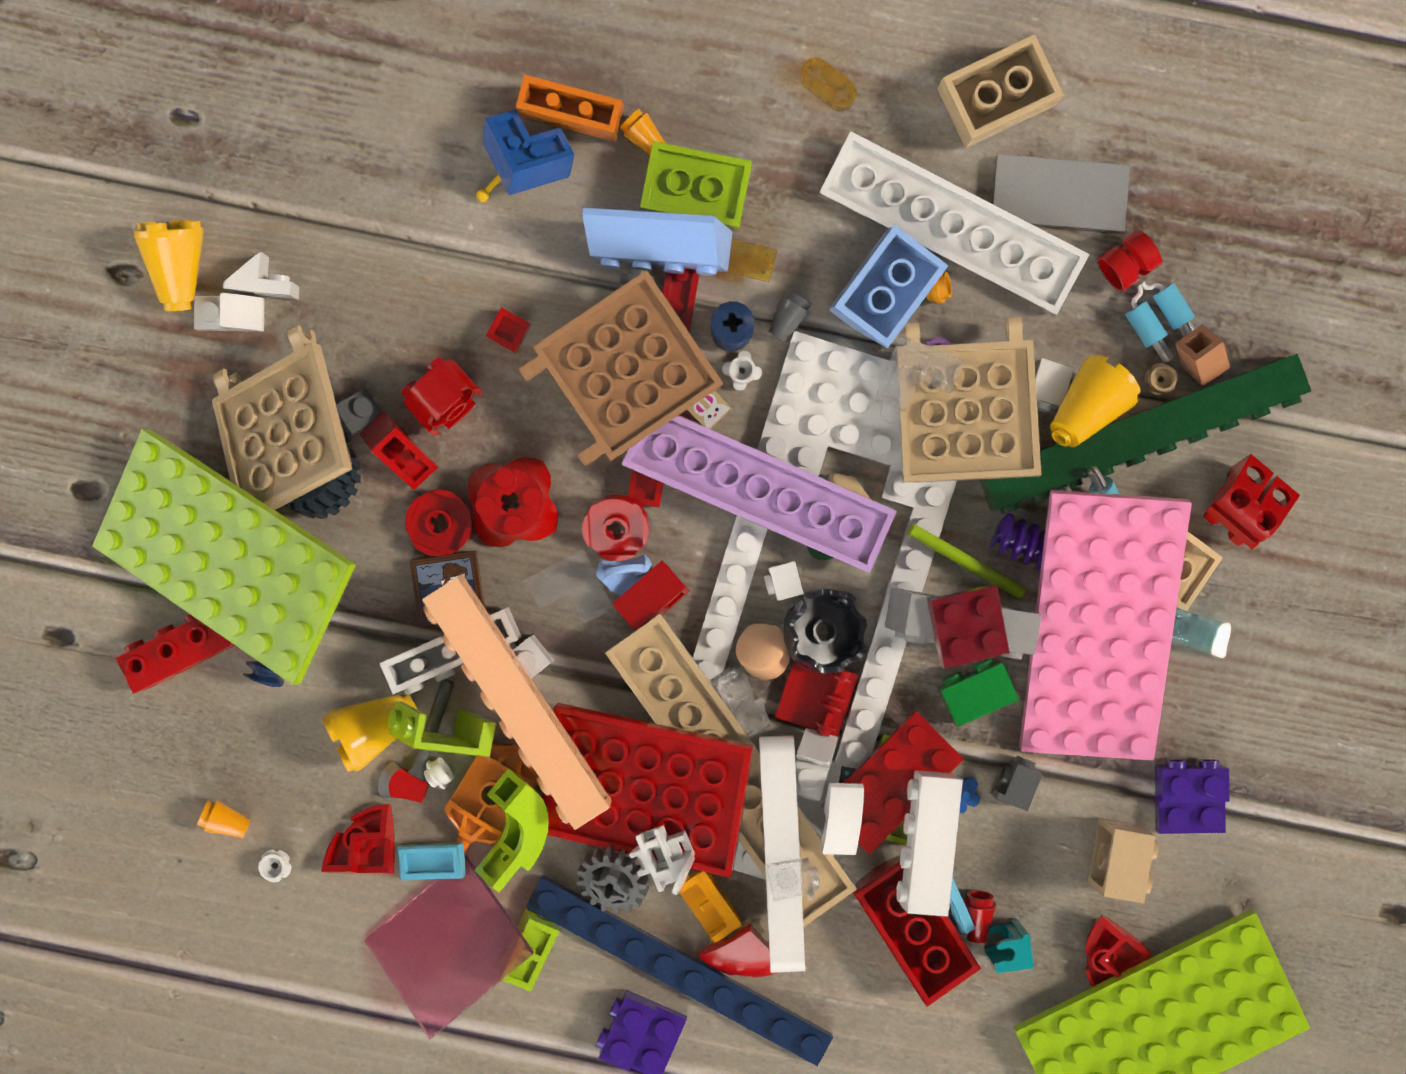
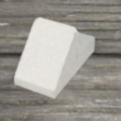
M262 252L251 258L227 278L223 284V289L234 294L293 300L299 299L300 287L290 282V277L285 275L269 274V279H267L269 257Z
M220 293V296H195L194 329L198 331L264 332L265 299L231 293Z
M805 729L795 763L797 796L817 802L821 801L838 737L833 735L827 737L817 733L815 730Z

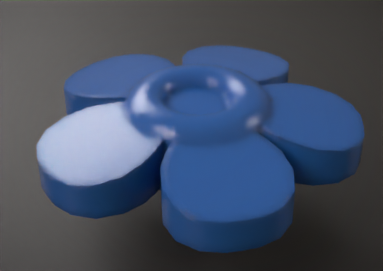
M967 777L962 782L959 813L966 812L967 805L975 807L980 802V796L972 792L978 787L977 781L972 777Z

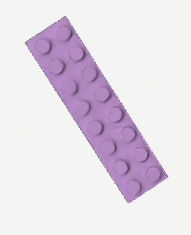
M681 416L675 417L628 449L622 465L868 573L871 572L897 512Z

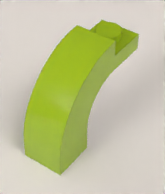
M509 768L487 794L505 812L506 823L503 834L474 870L491 888L499 893L521 866L527 871L532 868L543 849L548 833V811L543 799L531 786Z

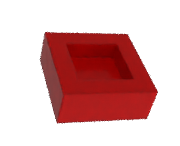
M501 307L485 337L516 354L532 324Z

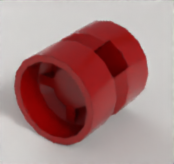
M1137 229L1122 240L1120 248L1113 246L1097 258V263L1110 285L1122 293L1139 281V274L1146 276L1162 265V257L1150 237Z

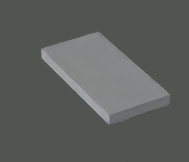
M997 154L995 158L992 204L1037 227L1122 234L1125 232L1130 165Z

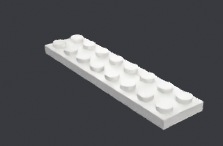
M851 131L819 192L886 228L897 225L925 248L1055 315L1058 314L1090 255Z

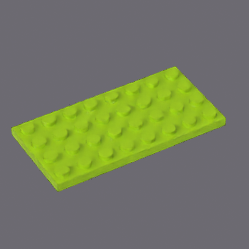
M141 429L92 547L292 685L302 682L356 566V563L151 429Z
M1249 909L1122 972L1120 977L1116 978L1114 976L1013 1026V1029L1035 1074H1220L1310 1029V1026L1257 913Z

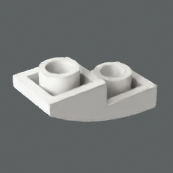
M829 783L824 805L826 821L820 843L822 854L856 855L863 812V784Z

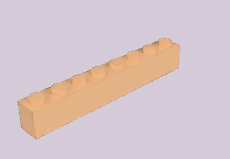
M463 574L422 599L426 605L423 607L425 615L432 624L438 623L445 634L442 636L445 645L452 653L457 652L464 662L461 664L464 674L471 682L476 680L483 692L480 693L484 704L489 710L495 709L501 718L499 725L509 739H515L521 748L518 750L520 758L527 767L533 766L539 775L537 778L538 785L545 795L551 794L558 804L556 811L565 824L570 822L574 830L609 809L612 801Z

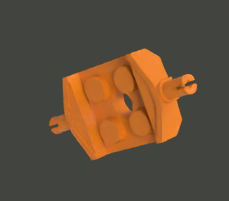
M492 742L490 757L476 756L444 808L448 818L459 831V837L455 843H463L464 853L473 841L496 844L505 828V812L496 803L488 802L483 796V790L486 786L495 785L508 768L533 789L538 784L537 778L539 775L533 766L527 767L518 754V750L521 748L515 742L513 744Z

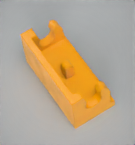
M694 870L687 875L679 893L711 940L718 942L742 926L741 916L711 873Z

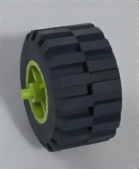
M346 444L352 465L351 470L283 506L312 519L315 516L324 519L328 517V513L333 516L340 513L339 507L343 506L346 508L351 503L348 498L351 495H356L358 489L354 487L361 480V475L356 473L361 467L360 463L355 460L357 457L355 452L348 448L349 446Z

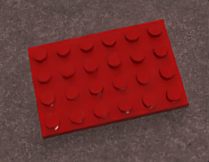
M559 702L554 706V714L612 801L609 809L574 830L570 822L565 824L556 811L558 804L552 795L547 796L542 792V799L548 811L547 835L605 849L608 846H612L614 851L618 852L623 848L626 854H629L635 847L639 846L635 836L664 825L668 836L686 831L695 852V859L691 869L729 878L732 876L754 745ZM679 842L682 852H684L683 845ZM651 850L655 860L658 861L655 851Z

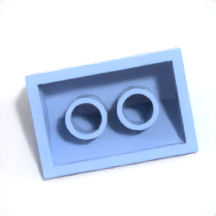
M893 225L885 231L828 310L854 330L888 348L948 265L897 225Z

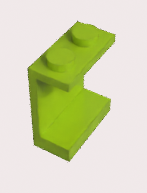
M402 701L395 702L394 710H391L388 717L389 734L415 749L490 757L496 727L495 722L471 710L458 709L453 735L423 731L426 714Z

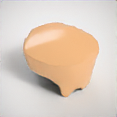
M767 623L751 624L745 628L739 637L736 645V655L741 665L752 677L758 680H770L777 678L785 671L790 661V654L784 642L783 630L780 627Z

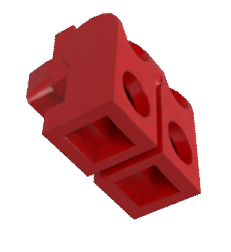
M1249 454L1230 468L1226 475L1228 477L1227 481L1217 491L1203 514V518L1212 525L1221 523L1229 530L1227 533L1229 540L1236 546L1246 544L1250 549H1253L1260 542L1267 540L1275 533L1300 497V494L1278 476L1271 479L1274 472L1254 455ZM1248 468L1256 470L1260 477L1253 480L1247 474ZM1273 491H1281L1285 499L1279 502L1273 497Z

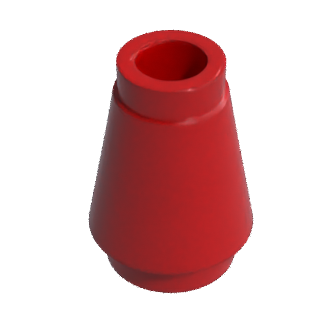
M971 890L967 892V897L963 900L975 926V929L969 932L966 937L970 942L985 943L987 941V935L996 908V903L993 901L994 896L989 892Z

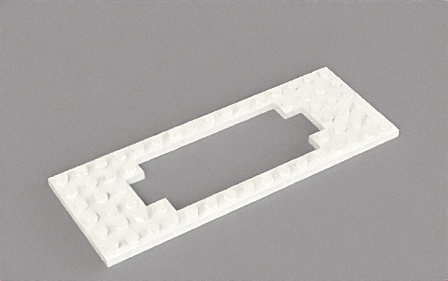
M794 331L757 450L818 477L828 447L888 465L890 469L881 498L912 508L838 748L830 765L821 801L817 802L797 796V805L822 839L826 817L821 804L826 800L829 783H839L841 766L858 768L872 754L907 643L903 638L894 637V630L885 627L891 587L922 592L935 553L931 548L908 536L907 531L914 523L939 538L957 481L903 483L896 362ZM736 516L693 654L694 661L716 692L767 532V528L740 516ZM738 840L734 870L766 880ZM833 854L839 862L841 854Z

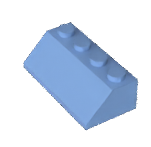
M583 208L582 216L589 254L601 262V267L620 269L621 264L632 265V269H642L648 272L652 271V266L664 267L665 272L683 274L684 269H694L697 274L704 276H716L717 271L728 272L733 232L715 216Z

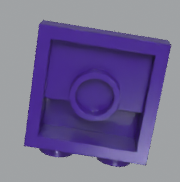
M1175 759L1166 760V765H1155V826L1157 833H1226L1225 802H1230L1229 768L1220 765V760L1200 759L1199 765H1186L1185 760Z
M626 989L623 998L616 997L609 1016L614 1019L609 1030L603 1027L595 1046L600 1049L598 1058L626 1071H630V1068L644 1074H663L686 1023L687 1016Z

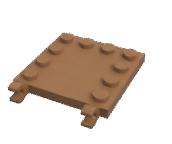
M647 270L533 346L538 356L518 369L526 382H528L547 368L597 442L577 455L584 466H587L604 453L611 462L723 385V382Z

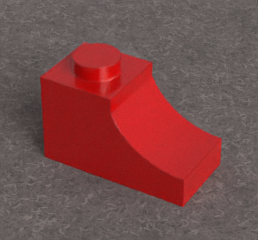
M384 411L359 433L370 451L413 490L438 468L435 462L409 437L405 430Z

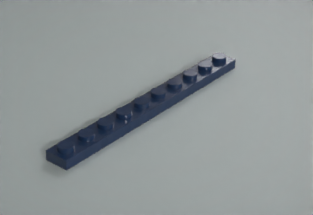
M542 875L525 906L526 908L818 1067L833 1039L831 1032L608 910L605 912L601 911V907L597 904H589L590 901Z

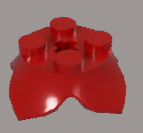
M522 457L506 465L486 464L471 474L468 484V496L474 507V528L485 545L505 547L518 539L538 541L556 531L558 512L556 505L549 497L551 475L542 460ZM516 493L518 495L516 501L520 503L517 509L510 508L507 511L504 508L506 503L503 502V499L506 495L512 496Z

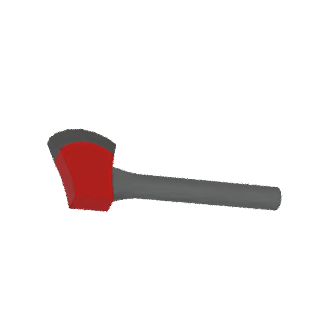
M441 680L424 731L438 733L454 685L453 681ZM418 749L415 760L409 770L396 761L389 763L379 776L378 788L381 797L402 798L419 803L424 802L429 787L424 771L426 770V762L429 760L432 750Z

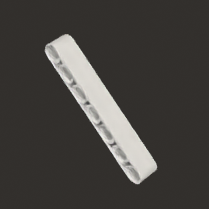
M794 736L759 737L771 973L805 971Z

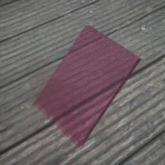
M467 855L464 856L465 877L459 879H436L365 939V943L429 1040L534 953L487 883L474 871L476 868Z

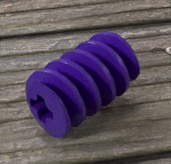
M1007 513L1000 520L994 531L989 550L996 543H999L1000 555H1003L1010 548L1012 549V560H1015L1022 553L1024 554L1023 565L1027 566L1032 559H1036L1035 570L1040 571L1046 529L1039 533V526L1035 523H1032L1027 528V521L1024 518H1020L1014 523V514Z

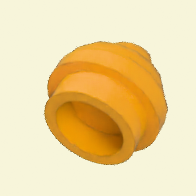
M944 272L925 297L932 303L941 304L945 302V299L952 298V284L948 272Z

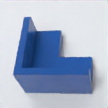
M516 109L485 118L482 141L508 195L546 185L570 176L574 152L561 127L529 136Z

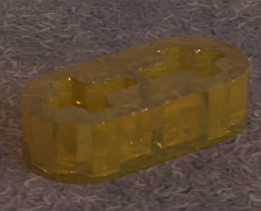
M813 57L803 63L800 71V81L806 90L835 111L843 112L853 106L857 97V89L850 79L821 58ZM817 68L821 69L820 77L827 83L825 84L817 78L813 82L808 79L810 74L808 69L815 71ZM830 86L838 91H841L843 88L847 89V98L849 100L841 99L839 102L836 101V92Z

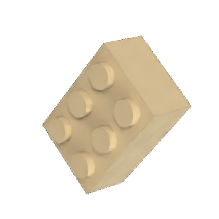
M1035 34L943 77L937 88L965 149L1055 107L1064 96Z

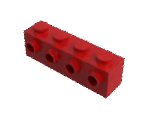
M189 614L184 617L186 623L174 628L173 624L167 625L154 632L156 638L144 643L143 639H140L125 646L124 650L126 653L115 659L132 693L136 694L146 691L236 645Z

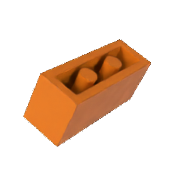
M525 74L516 103V110L520 118L558 128L561 127L565 130L615 143L617 142L625 111L623 100Z

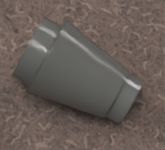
M789 289L786 296L782 295L768 332L785 342L788 336L811 313L808 310L812 303Z

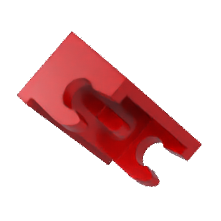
M661 560L612 605L636 631L661 613L663 616L685 597L690 590L673 570Z

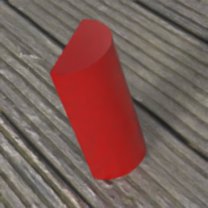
M899 855L885 861L864 875L855 884L857 890L853 894L924 1005L928 1007L982 968L948 916L907 913L900 905V902L897 901V884L899 881H903L904 868H901Z

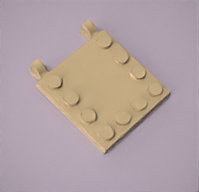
M1022 317L1008 318V321H1006L1007 341L933 346H920L919 323H906V347L896 348L903 483L1040 477L1041 461L1033 340L1023 341Z
M300 325L288 331V338L292 345L293 353L242 382L239 373L236 372L228 376L226 369H222L213 375L219 396L213 398L212 403L230 481L273 510L352 469L321 345L316 344V336L313 330L309 329L302 333Z

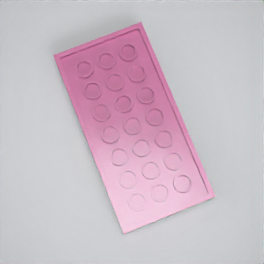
M1050 490L1035 612L1041 614L1042 618L1035 655H1030L1019 742L1021 752L1154 760L1192 505L1189 499Z

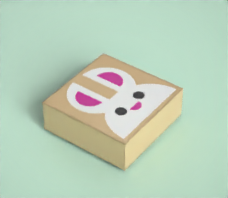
M713 391L687 409L702 426L710 430L732 410L716 391Z

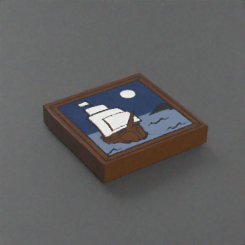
M477 551L409 561L419 627L434 625L424 613L423 607L426 605L422 599L463 574L485 608Z

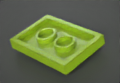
M653 141L640 210L715 216L728 228L739 230L753 161Z

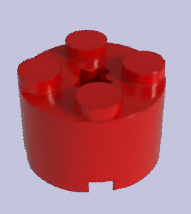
M441 357L434 359L427 366V373L418 381L414 380L408 383L401 392L405 398L404 406L432 436L441 434L437 429L443 425L450 429L461 421L476 405L472 400L475 393L479 397L482 394V390L454 360L444 361Z

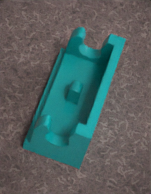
M1017 918L1010 919V923L990 926L989 935L994 933L1002 935V940L997 944H990L984 947L985 957L997 974L1034 968L1030 934Z

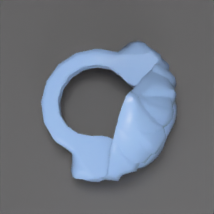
M645 554L639 558L610 562L600 560L596 576L603 584L608 586L611 592L623 595L652 569V564Z

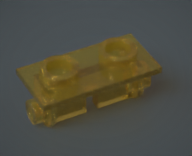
M732 238L728 273L769 283L777 249Z

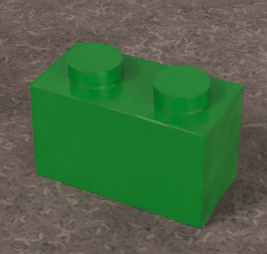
M988 658L974 664V671L963 676L961 672H956L942 679L944 684L938 686L937 690L955 726H962L1019 700L1002 662L997 660L992 662V659Z

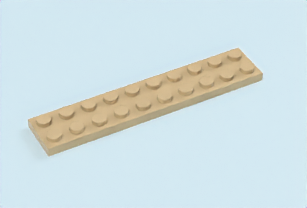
M661 613L605 652L655 724L754 745ZM754 745L739 841L766 878L760 752ZM797 805L804 928L857 890V888L833 854H822L820 846L821 837Z

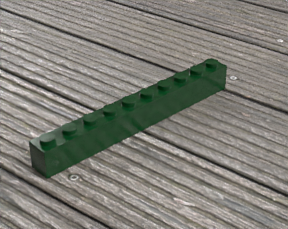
M1294 354L1110 423L1077 447H1063L1057 443L1041 449L1040 477L981 479L979 482L990 511L1000 509L1003 515L1021 508L1019 502L1028 498H1032L1033 503L1049 498L1050 490L1057 487L1068 486L1073 489L1083 485L1082 478L1088 476L1087 470L1091 469L1090 467H1098L1103 477L1115 472L1113 466L1125 462L1126 467L1146 461L1144 455L1155 450L1158 456L1177 449L1175 443L1187 439L1189 444L1209 437L1207 431L1218 427L1220 432L1239 426L1238 419L1250 415L1251 420H1255L1271 414L1269 407L1281 403L1283 409L1302 402L1301 395L1312 390L1298 354Z

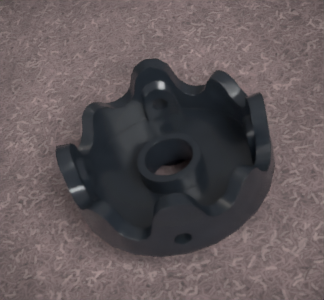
M832 589L812 590L801 595L790 606L784 619V642L793 660L801 667L816 673H837L843 671L842 669L848 664L861 659L866 654L867 645L864 643V633L867 628V620L855 608L854 602L856 597L853 594ZM820 622H823L828 628V635L823 641L819 639L816 633Z

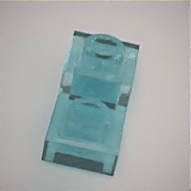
M1176 608L1171 643L1181 647H1189L1214 657L1223 658L1232 626Z

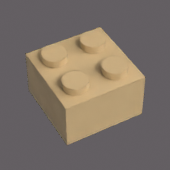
M1099 817L1088 883L1103 897L1144 904L1146 894L1149 895L1152 889L1153 879L1149 873L1151 862L1155 861L1158 855L1156 836L1139 824Z

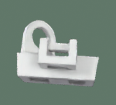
M664 825L638 834L635 837L639 846L629 853L631 858L637 857L641 868L637 871L638 876L651 873L658 892L664 891L667 884L675 882L672 894L677 896L695 859V852L686 831L668 836ZM679 842L682 843L684 852H682ZM651 850L655 851L658 861L655 860Z

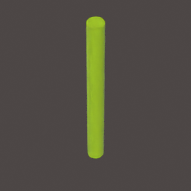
M913 523L908 529L907 535L988 582L997 585V587L1020 599L1025 593L1026 588L918 525Z

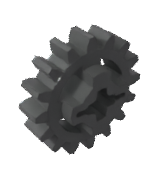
M608 846L604 853L597 847L593 854H586L577 871L579 877L576 883L579 886H584L581 895H590L592 898L589 904L600 903L601 911L603 912L606 911L607 907H611L614 914H618L620 908L630 913L633 906L640 907L649 890L648 882L650 876H638L637 871L641 868V865L635 863L637 857L628 858L625 856L626 851L623 848L619 853H615L613 847Z

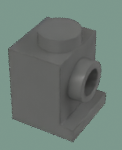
M1017 755L1015 761L1011 759L1009 766L1005 765L998 779V784L1001 787L999 790L993 788L991 795L1000 801L1028 812L1043 774L1034 769L1035 762Z

